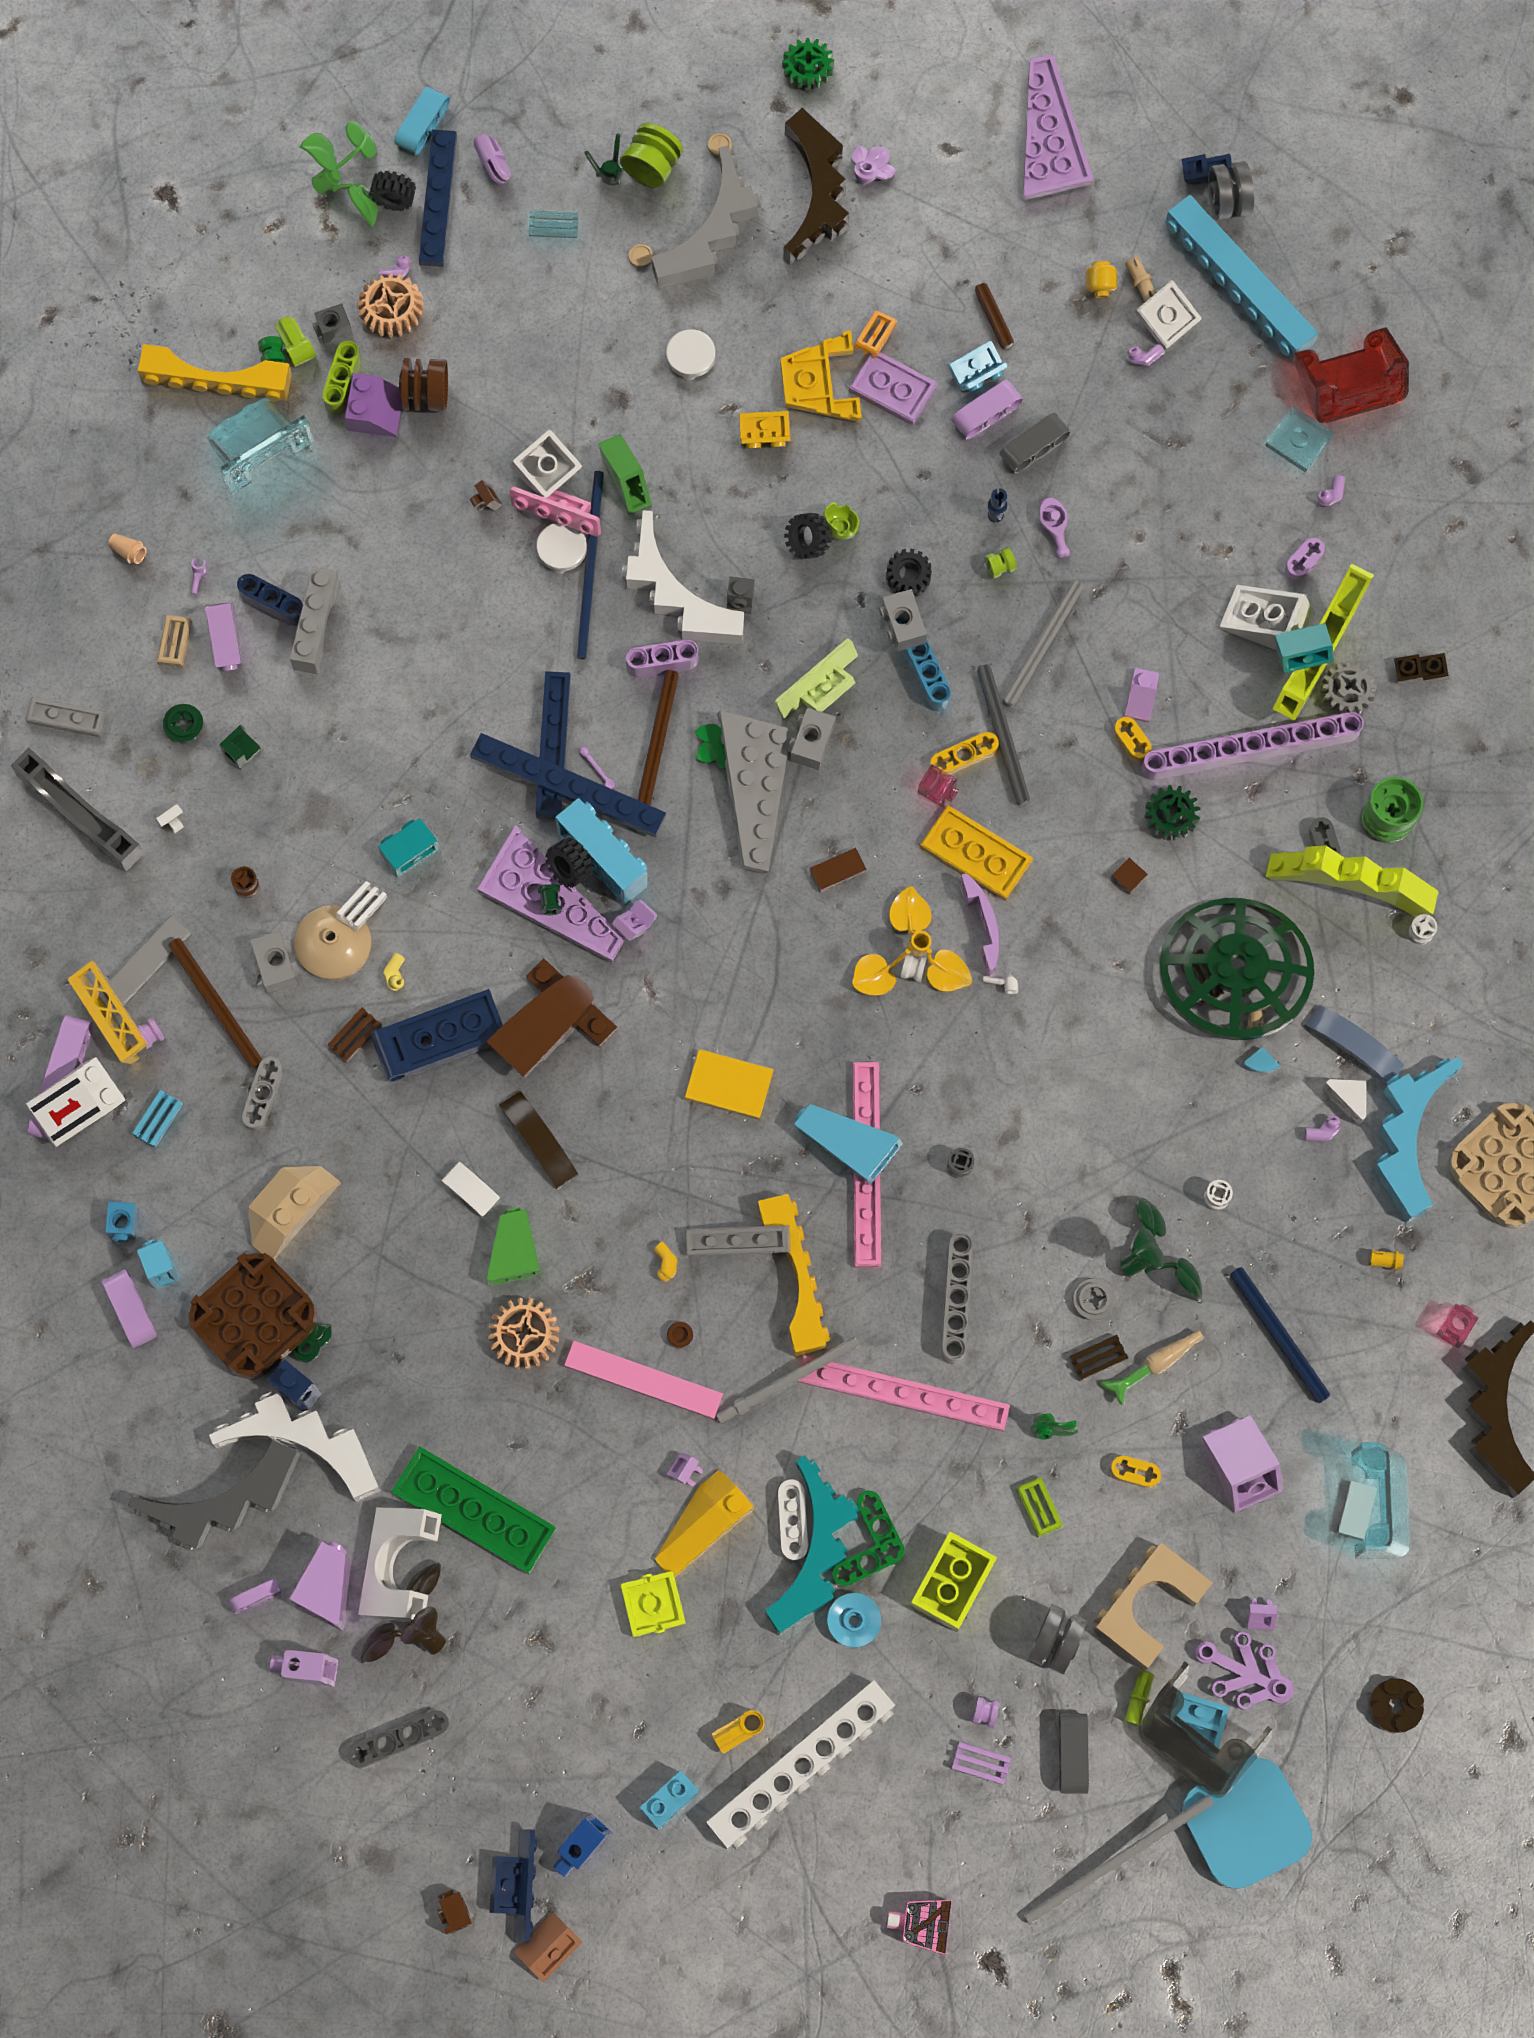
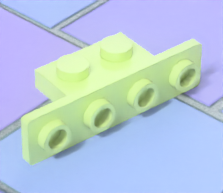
M847 638L838 645L830 654L775 700L777 709L783 718H787L802 704L823 712L855 684L854 678L843 670L858 656L850 639Z

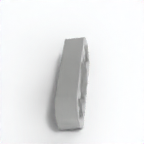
M266 1057L260 1062L242 1113V1120L245 1126L253 1131L260 1130L266 1125L283 1075V1066L275 1057ZM271 1064H274L277 1072H272L269 1078L270 1082H274L273 1085L266 1081L268 1073L265 1067H270ZM261 1087H266L270 1090V1095L265 1100H259L255 1096L256 1091ZM254 1102L258 1106H266L265 1109L259 1107L258 1115L261 1118L260 1121L255 1120L254 1124H251L248 1116L254 1115L256 1111V1106L252 1105V1103Z

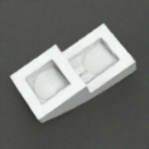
M459 1161L441 1180L457 1197L464 1200L481 1217L500 1198Z

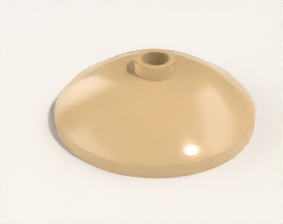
M327 905L311 911L302 919L295 932L294 949L298 961L307 972L315 977L325 980H339L349 977L365 964L370 954L371 934L366 922L358 931H355L336 918L337 912L343 906ZM352 909L345 915V917H347L352 912ZM358 914L352 921L356 922L360 915ZM329 934L335 935V939L332 941H328L326 937Z

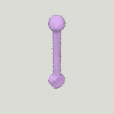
M581 747L579 754L589 761L605 782V786L614 789L615 782L607 778L589 755L588 748Z

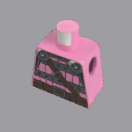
M952 1901L906 1902L905 1913L889 1911L887 1928L903 1930L901 1941L903 1943L946 1955Z

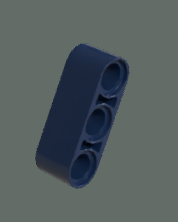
M244 574L238 579L237 588L241 599L245 603L290 626H298L303 603L298 597L253 574ZM248 586H255V589L251 592L244 591ZM270 597L277 598V600L273 603L266 602V600ZM292 608L299 609L295 614L287 613Z

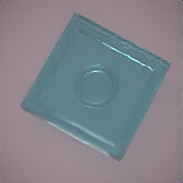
M1293 406L1267 440L1265 446L1306 473L1332 439L1334 432Z

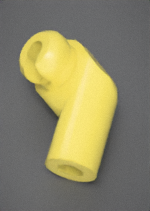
M398 953L393 954L383 970L387 986L394 991L404 986V979L401 977L399 969L405 958Z

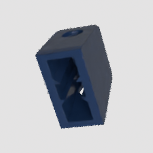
M284 1360L267 1379L269 1385L302 1412L309 1410L322 1395L316 1385L287 1360ZM307 1392H309V1394L307 1395V1397H306L305 1399H303V1397L305 1396V1394H306Z

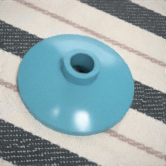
M848 1593L839 1597L831 1605L827 1624L831 1635L837 1642L847 1647L857 1648L865 1646L875 1639L881 1627V1614L876 1603L868 1596L860 1593ZM855 1616L859 1619L857 1626L849 1624L851 1617Z

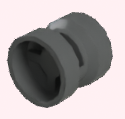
M966 1148L954 1149L948 1158V1172L951 1176L959 1179L970 1175L974 1166L972 1152Z

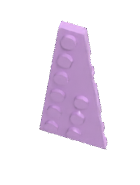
M1053 54L1030 59L1023 201L1091 185L1094 180Z
M515 825L479 885L478 892L612 963L625 941L624 937L593 908L592 904L575 887L566 888L564 884L560 885L558 883V878L554 879L552 877L554 873L553 871L549 872L548 868L550 865L546 864L547 859ZM545 884L560 886V892L558 893L559 906L562 907L560 914L551 916L539 914V908L541 907V895L538 893L539 886Z

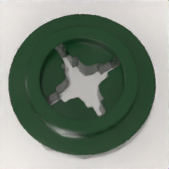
M178 704L171 707L164 715L163 729L167 737L171 738L175 743L183 742L186 744L192 739L196 740L199 733L202 732L204 721L196 707L189 704ZM182 715L187 723H190L186 725L185 732H183L180 726H177V724L181 723Z

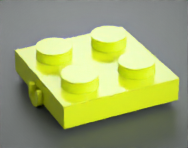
M673 1571L654 1576L646 1574L641 1576V1579L621 1584L634 1638L654 1632L655 1635L664 1633L666 1629L686 1624Z

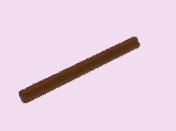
M674 670L665 671L637 800L651 805L679 677V673Z
M178 937L169 943V948L252 1069L259 1066L262 1061L261 1056L181 938Z

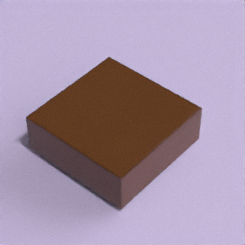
M1129 857L1112 874L1111 878L1131 894L1147 878L1148 874Z

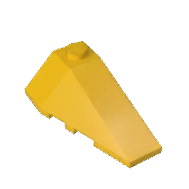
M718 1470L698 1487L655 1557V1561L665 1573L673 1571L676 1577L754 1511V1506L740 1489L723 1472Z

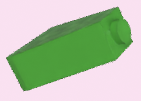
M619 434L598 443L603 463L627 512L632 514L651 506L643 470L622 435Z
M520 1207L506 1210L505 1214L500 1215L487 1274L489 1286L541 1275L526 1209L521 1210Z

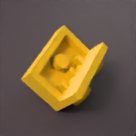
M789 411L739 413L741 444L746 443V448H760L761 443L771 442V447L786 446L785 441H791Z

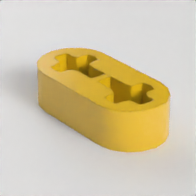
M1122 717L1116 721L1114 727L1116 739L1133 761L1143 762L1145 756L1152 750L1150 741L1132 718ZM1122 725H1124V727H1131L1129 732L1131 738L1126 731L1122 733L1120 732ZM1134 741L1136 742L1138 747H1145L1143 752L1144 754H1142L1141 752H1134L1136 748Z
M1119 1456L1114 1459L1110 1466L1111 1475L1116 1480L1142 1488H1153L1161 1479V1472L1157 1465L1132 1457ZM1125 1462L1126 1468L1134 1470V1473L1125 1472L1124 1475H1120L1116 1465ZM1148 1469H1151L1152 1475L1156 1476V1479H1151L1149 1483L1145 1482V1477L1138 1475L1137 1472L1145 1473Z

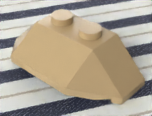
M321 1166L282 1167L248 1206L252 1246L261 1254L266 1253L275 1260L341 1182Z

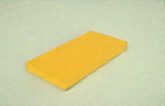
M949 805L943 810L920 844L921 849L961 874L967 873L977 884L1005 901L1033 861V857Z

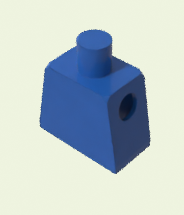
M593 1814L585 1817L558 1849L561 1857L554 1864L553 1868L563 1877H566L574 1867L577 1870L582 1868L613 1832ZM576 1845L581 1848V1854L575 1852L574 1847Z

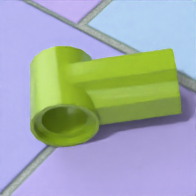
M286 316L274 325L294 368L317 357L311 342L307 337H304L294 317Z

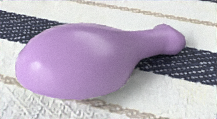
M1051 497L1046 498L1039 506V521L1043 528L1054 538L1057 547V557H1068L1070 550L1066 546L1063 537L1068 522L1066 509L1059 500Z

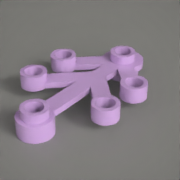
M1239 1632L1234 1637V1644L1239 1648L1245 1665L1217 1652L1215 1645L1211 1642H1202L1195 1648V1658L1199 1663L1210 1664L1213 1662L1240 1676L1225 1682L1221 1680L1216 1681L1211 1687V1692L1215 1697L1222 1698L1228 1692L1254 1683L1265 1688L1251 1695L1248 1693L1238 1695L1236 1705L1241 1710H1247L1253 1704L1268 1699L1279 1704L1285 1703L1293 1696L1294 1687L1292 1682L1280 1675L1274 1658L1276 1655L1275 1648L1270 1644H1265L1258 1651L1260 1659L1265 1661L1270 1677L1268 1678L1259 1672L1250 1647L1251 1637L1246 1632ZM1243 1635L1247 1638L1246 1645L1239 1644V1636ZM1207 1647L1211 1650L1210 1657L1203 1656V1648ZM1269 1648L1272 1652L1271 1657H1265L1262 1650ZM1217 1684L1224 1686L1225 1691L1223 1694H1218L1215 1691ZM1278 1684L1284 1686V1694H1278L1276 1692V1686ZM1241 1697L1249 1699L1248 1706L1244 1707L1240 1704Z

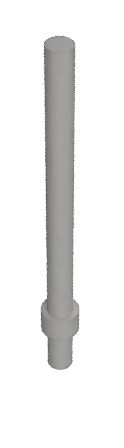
M853 1337L752 1395L735 1400L734 1405L716 1414L717 1418L722 1424L738 1414L743 1415L749 1412L750 1407L860 1346L856 1337Z

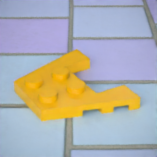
M851 330L842 332V335L832 339L830 337L823 340V343L814 347H806L780 358L786 408L854 422L862 421L859 397L834 400L828 357L853 355Z

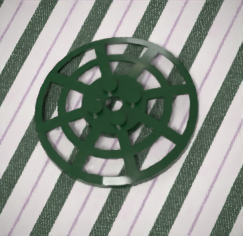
M1245 898L1211 900L1186 912L1168 932L1161 949L1159 974L1163 991L1178 1015L1190 1025L1206 1034L1229 1040L1262 1038L1279 1031L1291 1023L1307 1003L1313 987L1315 974L1314 959L1310 946L1296 924L1285 914L1270 905ZM1235 905V915L1220 916L1207 923L1195 915L1211 907ZM1246 906L1266 911L1284 923L1274 929L1262 920L1246 916ZM1187 921L1197 930L1189 939L1185 953L1169 955V949L1174 936ZM1235 922L1234 934L1221 937L1212 929L1214 926L1222 923ZM1245 923L1255 925L1266 931L1267 934L1258 940L1246 935ZM1290 931L1295 933L1303 946L1307 967L1292 963L1289 948L1282 938L1283 935ZM1202 935L1213 943L1208 954H1192L1197 941ZM1276 941L1282 951L1284 962L1269 959L1265 948ZM1233 959H1241L1245 966L1235 968L1232 966L1231 961ZM1184 964L1186 979L1194 992L1183 1002L1177 996L1171 984L1168 965ZM1192 964H1206L1210 978L1201 985L1194 975ZM1268 970L1284 972L1280 984L1274 991L1264 981ZM1291 974L1306 977V982L1301 996L1288 1011L1279 997L1286 990ZM1218 986L1220 989L1231 993V1004L1220 1001L1208 993ZM1255 989L1264 997V999L1255 1003L1241 1004L1242 994ZM1202 999L1205 1003L1216 1009L1230 1012L1229 1028L1210 1023L1197 1016L1190 1009ZM1271 1005L1280 1017L1263 1026L1239 1029L1241 1013L1256 1012Z

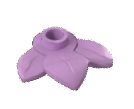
M857 146L851 156V160L855 165L854 174L856 179L860 183L869 184L875 179L887 180L896 173V169L887 164L890 156L889 151L883 147H874L868 151L862 146Z

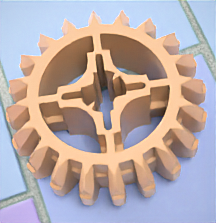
M391 272L388 278H384L381 274L378 281L371 278V286L364 284V292H360V301L357 303L359 317L363 319L364 326H370L372 333L378 331L381 338L385 333H388L391 339L393 333L398 332L400 337L403 335V330L410 333L411 325L417 326L418 319H421L423 316L421 310L424 308V302L422 301V293L418 292V286L412 284L409 277L403 280L401 274L393 278ZM388 299L394 308V312L388 304ZM409 307L403 315L399 316V314L402 311H405L406 308Z
M518 1298V1306L514 1307L513 1302L510 1300L508 1301L509 1310H506L503 1306L499 1307L502 1316L493 1314L492 1318L498 1324H489V1330L496 1333L489 1334L488 1339L496 1341L490 1347L492 1351L500 1349L496 1354L498 1359L506 1355L505 1365L508 1366L512 1360H515V1369H519L521 1362H524L526 1369H530L529 1361L534 1360L536 1367L540 1366L538 1359L540 1356L545 1361L549 1360V1356L545 1352L546 1350L551 1353L556 1351L555 1347L550 1343H559V1338L552 1334H557L560 1332L558 1326H551L557 1322L555 1316L547 1318L552 1312L550 1308L541 1312L543 1309L541 1301L537 1303L536 1307H533L534 1301L532 1298L528 1299L527 1305H524L522 1298ZM524 1314L518 1324L505 1326L514 1316ZM532 1315L543 1322L546 1334L540 1333L539 1330L531 1327ZM527 1325L528 1333L532 1334L525 1335V1338L521 1342L520 1334L516 1333L522 1332L525 1326ZM502 1334H507L517 1341L516 1352L510 1350L504 1344ZM543 1341L536 1350L524 1353L530 1343Z

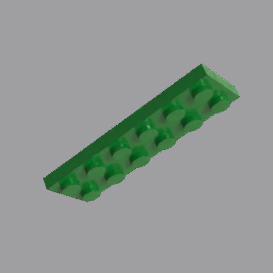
M420 1446L391 1491L392 1494L417 1509H425L442 1514L441 1523L530 1575L557 1530V1527Z

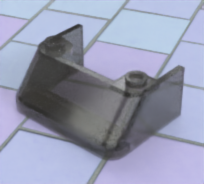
M1184 1661L1158 1693L1140 1724L1139 1736L1147 1746L1212 1797L1221 1798L1231 1791L1271 1741L1272 1729L1267 1726L1252 1746H1249L1241 1739L1235 1738L1228 1740L1221 1749H1218L1177 1716L1184 1706V1697L1178 1688L1187 1679L1189 1674V1664Z

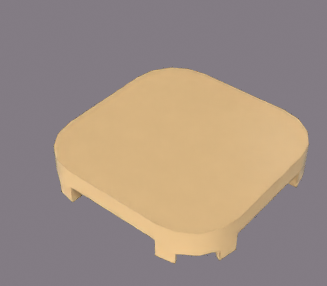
M1504 1103L1497 1107L1494 1112L1456 1146L1450 1155L1449 1169L1456 1183L1492 1220L1503 1227L1513 1229L1523 1227L1534 1219V1114L1532 1113L1533 1109L1526 1104Z

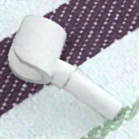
M983 977V982L1004 986V993L1017 994L1019 992L1018 981L1014 977H1006L1004 979Z

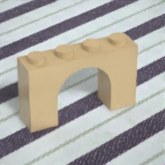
M1162 1542L1157 1548L1151 1545L1142 1557L1146 1562L1141 1569L1135 1566L1126 1578L1130 1583L1125 1590L1119 1587L1110 1599L1114 1602L1112 1607L1108 1611L1103 1608L1094 1620L1098 1624L1094 1631L1144 1670L1149 1668L1164 1646L1140 1628L1134 1619L1132 1602L1137 1591L1147 1585H1163L1173 1590L1194 1607L1213 1583Z

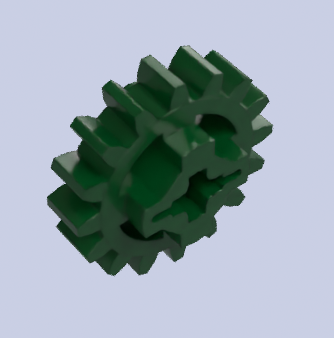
M1168 785L1167 791L1160 787L1157 791L1158 796L1152 793L1150 796L1151 802L1146 803L1145 808L1149 811L1145 813V819H1151L1147 826L1148 828L1155 826V835H1158L1160 832L1164 833V840L1168 838V835H1172L1174 841H1177L1179 834L1186 838L1188 835L1187 830L1193 832L1196 827L1194 824L1200 820L1197 814L1200 813L1201 808L1194 806L1198 799L1189 798L1190 790L1182 793V786H1178L1177 790H1173L1172 786ZM1175 805V816L1170 820V810Z

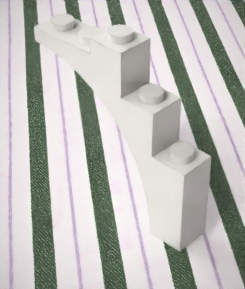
M643 510L642 519H637L636 534H640V542H635L634 556H628V565L623 564L622 579L626 580L627 589L651 590L650 605H654V614L678 616L677 630L682 631V640L742 644L744 612L729 610L708 603L695 596L675 579L662 560L656 545L653 532V511Z
M269 1392L259 1398L260 1401L255 1403L258 1414L254 1415L253 1412L247 1413L239 1418V1422L230 1426L229 1423L222 1424L214 1429V1433L209 1435L216 1449L246 1440L279 1439L308 1450L323 1459L340 1475L356 1502L381 1491L354 1429H341L333 1434L334 1438L329 1439L317 1411H304L296 1416V1420L292 1421L280 1393Z

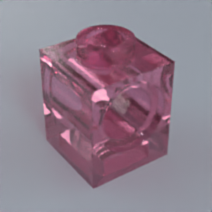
M931 764L919 783L918 793L944 808L948 801L952 803L958 794L959 789L956 788L958 779Z
M1455 1304L1435 1335L1459 1348L1465 1342L1479 1317L1474 1315L1475 1312L1470 1307L1464 1304ZM1453 1318H1459L1463 1321V1330L1454 1327Z

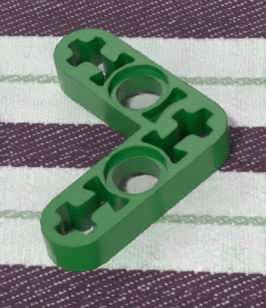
M867 1490L862 1492L857 1499V1506L875 1546L838 1563L834 1567L832 1579L839 1587L846 1588L897 1564L904 1556V1545L881 1498L874 1491ZM867 1496L870 1500H876L873 1504L875 1512L877 1513L881 1510L883 1513L874 1516L870 1521L867 1519V1516L872 1514L870 1509L862 1507L865 1501L864 1497ZM877 1520H883L888 1524V1531L883 1535H879L873 1530V1524ZM888 1545H892L893 1548L898 1547L897 1558L893 1559L889 1555L883 1558L886 1564L881 1565L880 1558L875 1551L880 1550V1555L888 1551ZM864 1556H871L875 1559L876 1566L873 1570L867 1571L861 1567L860 1562ZM856 1561V1567L862 1574L861 1576L857 1577L856 1572L849 1575V1581L847 1582L844 1579L837 1578L840 1574V1568H843L845 1571L853 1569L854 1566L851 1562Z

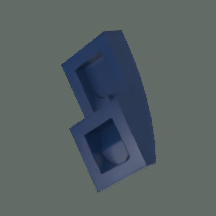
M1202 154L1181 159L1185 183H1208V173L1211 166L1224 164L1229 170L1232 164L1231 154L1206 158V155Z

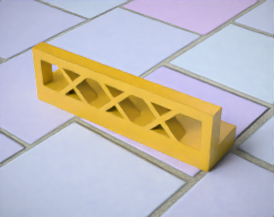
M90 961L69 977L68 981L122 1063L132 1065L140 1059L137 1053L145 1048L148 1043L96 963ZM91 970L96 976L94 987L87 976H85ZM99 992L107 993L109 997L107 1007L98 995ZM112 1012L120 1013L123 1018L121 1029L114 1020ZM126 1033L133 1034L138 1044L132 1047L125 1037Z

